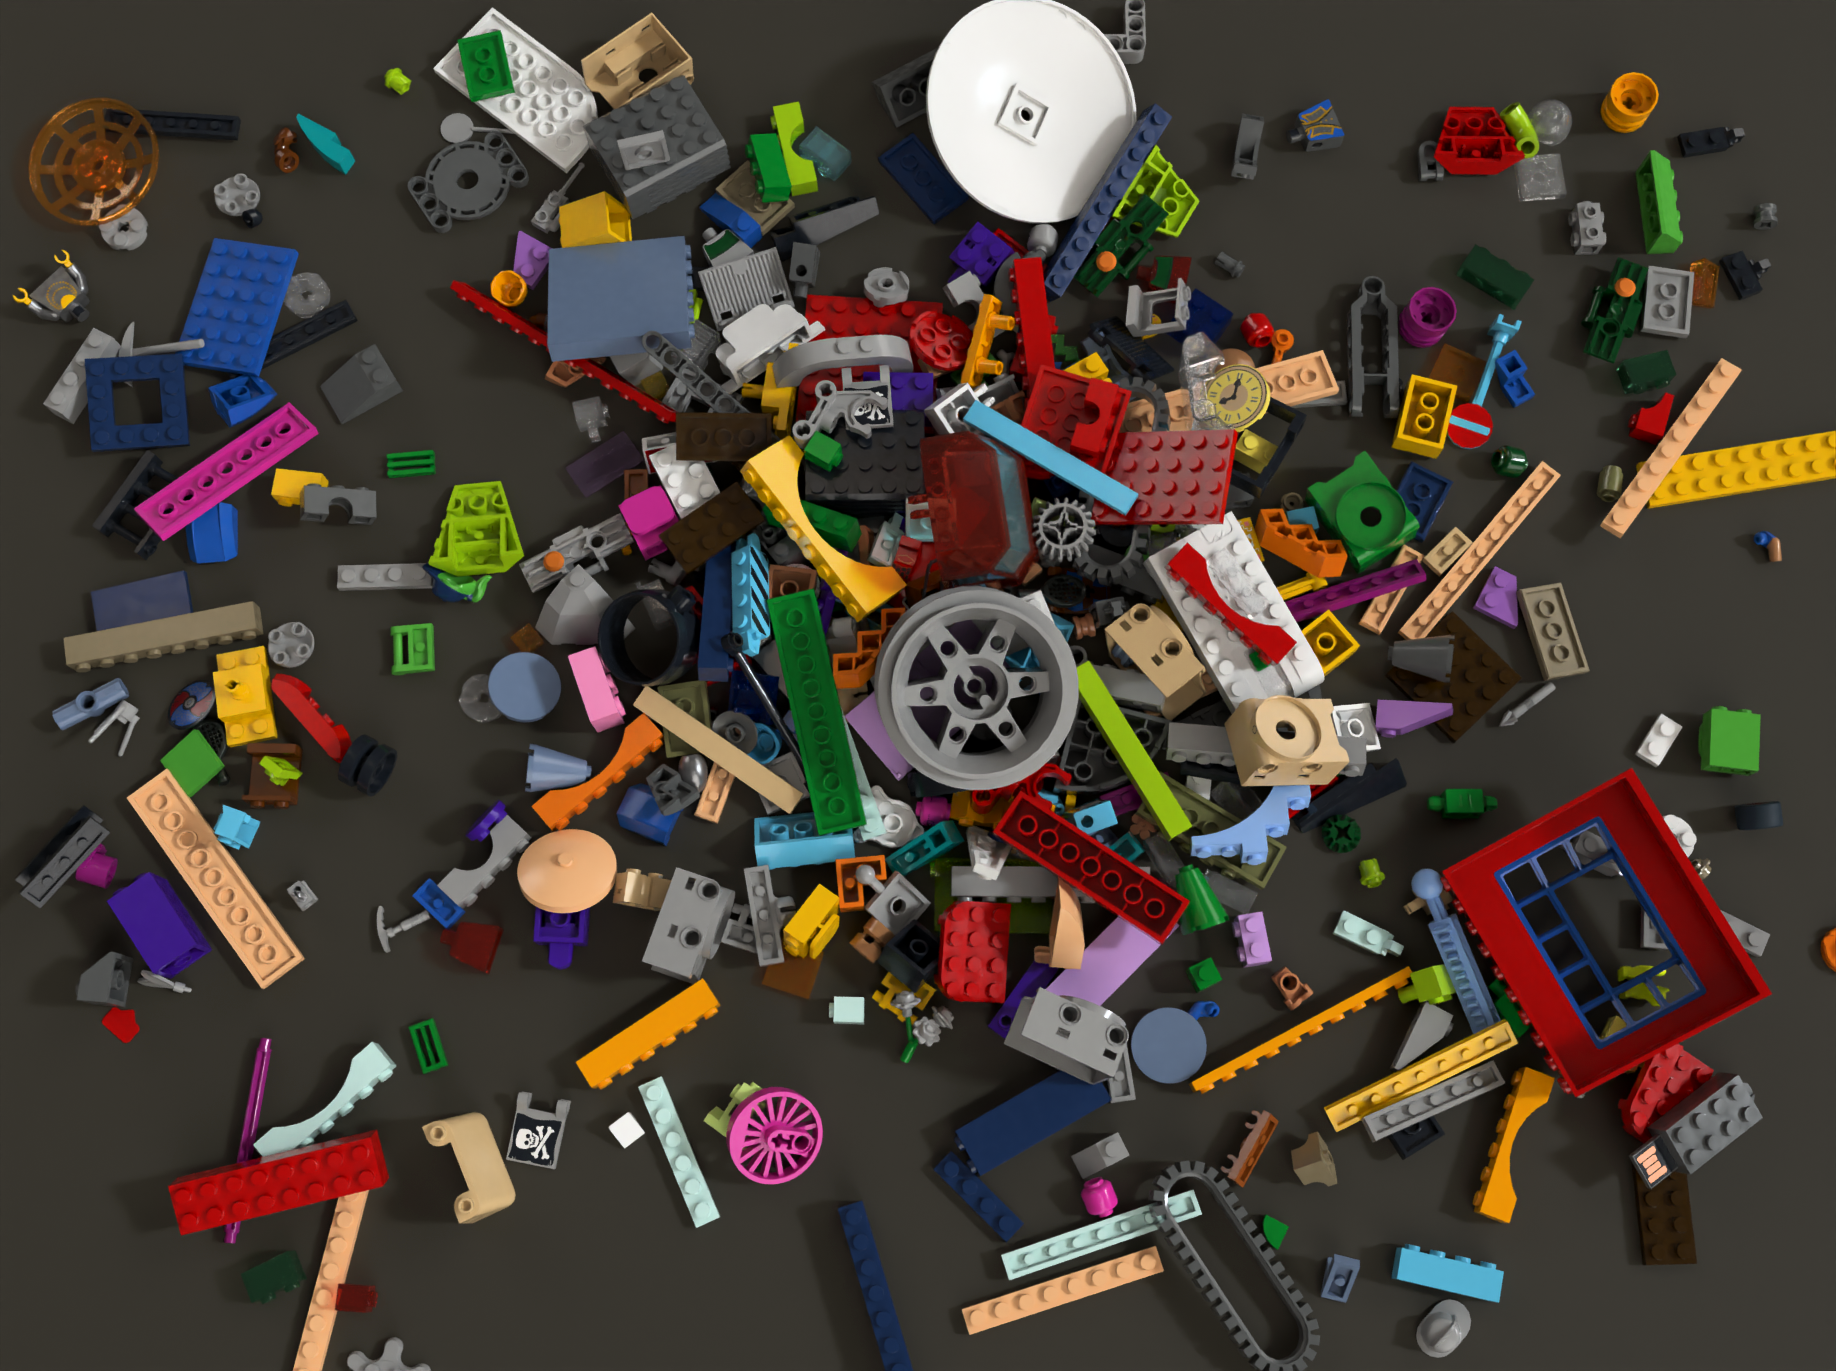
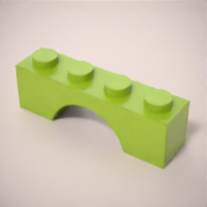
M799 101L773 106L774 115L770 116L772 129H777L778 132L777 138L792 185V196L817 192L818 185L813 161L799 157L792 150V145L796 138L805 132Z

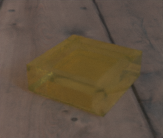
M661 371L640 380L645 392L656 399L664 397L670 388Z

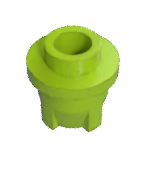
M399 68L388 70L384 77L385 86L393 88L400 95L410 89L412 81L403 75L402 70Z
M1373 858L1360 862L1361 884L1367 885L1368 888L1381 885L1385 875L1380 871L1377 859Z

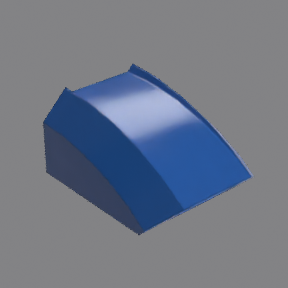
M242 375L208 388L217 414L220 415L229 428L253 417L278 395L265 380L249 375Z
M219 502L186 525L190 560L197 564L223 562L238 555V510L232 504Z
M639 783L628 788L616 814L620 827L667 846L670 834L683 809L674 814L663 816L649 785Z

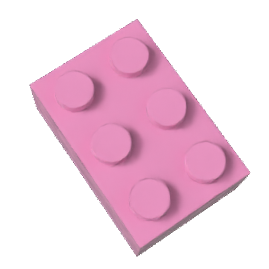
M594 646L569 655L568 658L589 720L597 733L624 724L623 716L626 715V711L619 696H615V694L619 693L617 685L611 674H608L611 671L605 665L597 648Z

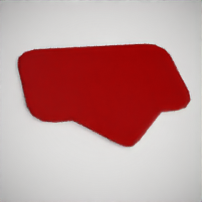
M113 1007L102 1020V1024L124 1043H129L140 1030L138 1024L135 1023L134 1010H120L117 1007Z

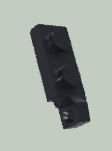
M1718 127L1679 134L1677 139L1682 155L1686 158L1726 151L1728 148L1733 147L1734 143L1741 142L1742 138L1745 137L1743 128L1729 130V127Z

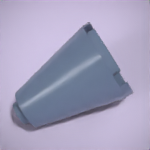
M529 744V749L534 750V752L528 753L526 783H530V786H525V792L579 786L585 783L586 780H590L592 766H587L586 760L536 744Z

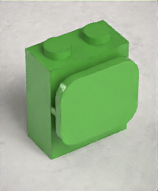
M1723 706L1712 707V709L1704 713L1703 723L1699 727L1698 751L1701 756V770L1745 776L1758 772L1761 714H1752V711L1747 709L1728 711L1727 707Z

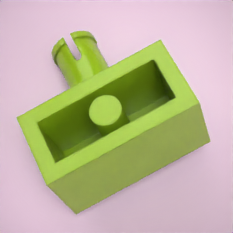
M1445 964L1410 973L1413 985L1398 989V996L1403 1004L1419 999V1002L1428 1001L1429 1005L1452 1000L1451 994L1456 993Z

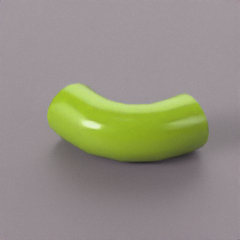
M1515 102L1506 107L1499 116L1508 128L1511 136L1516 140L1515 145L1518 150H1522L1525 154L1524 158H1531L1539 150L1538 137L1519 102Z

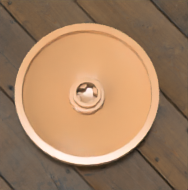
M578 829L559 830L537 839L525 850L520 858L517 869L519 886L525 898L534 906L553 913L578 912L597 904L610 892L617 875L616 857L611 846L600 836Z

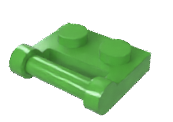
M432 623L393 626L390 628L391 636H393L394 665L391 666L393 675L435 671L434 626ZM404 635H408L409 664H403Z

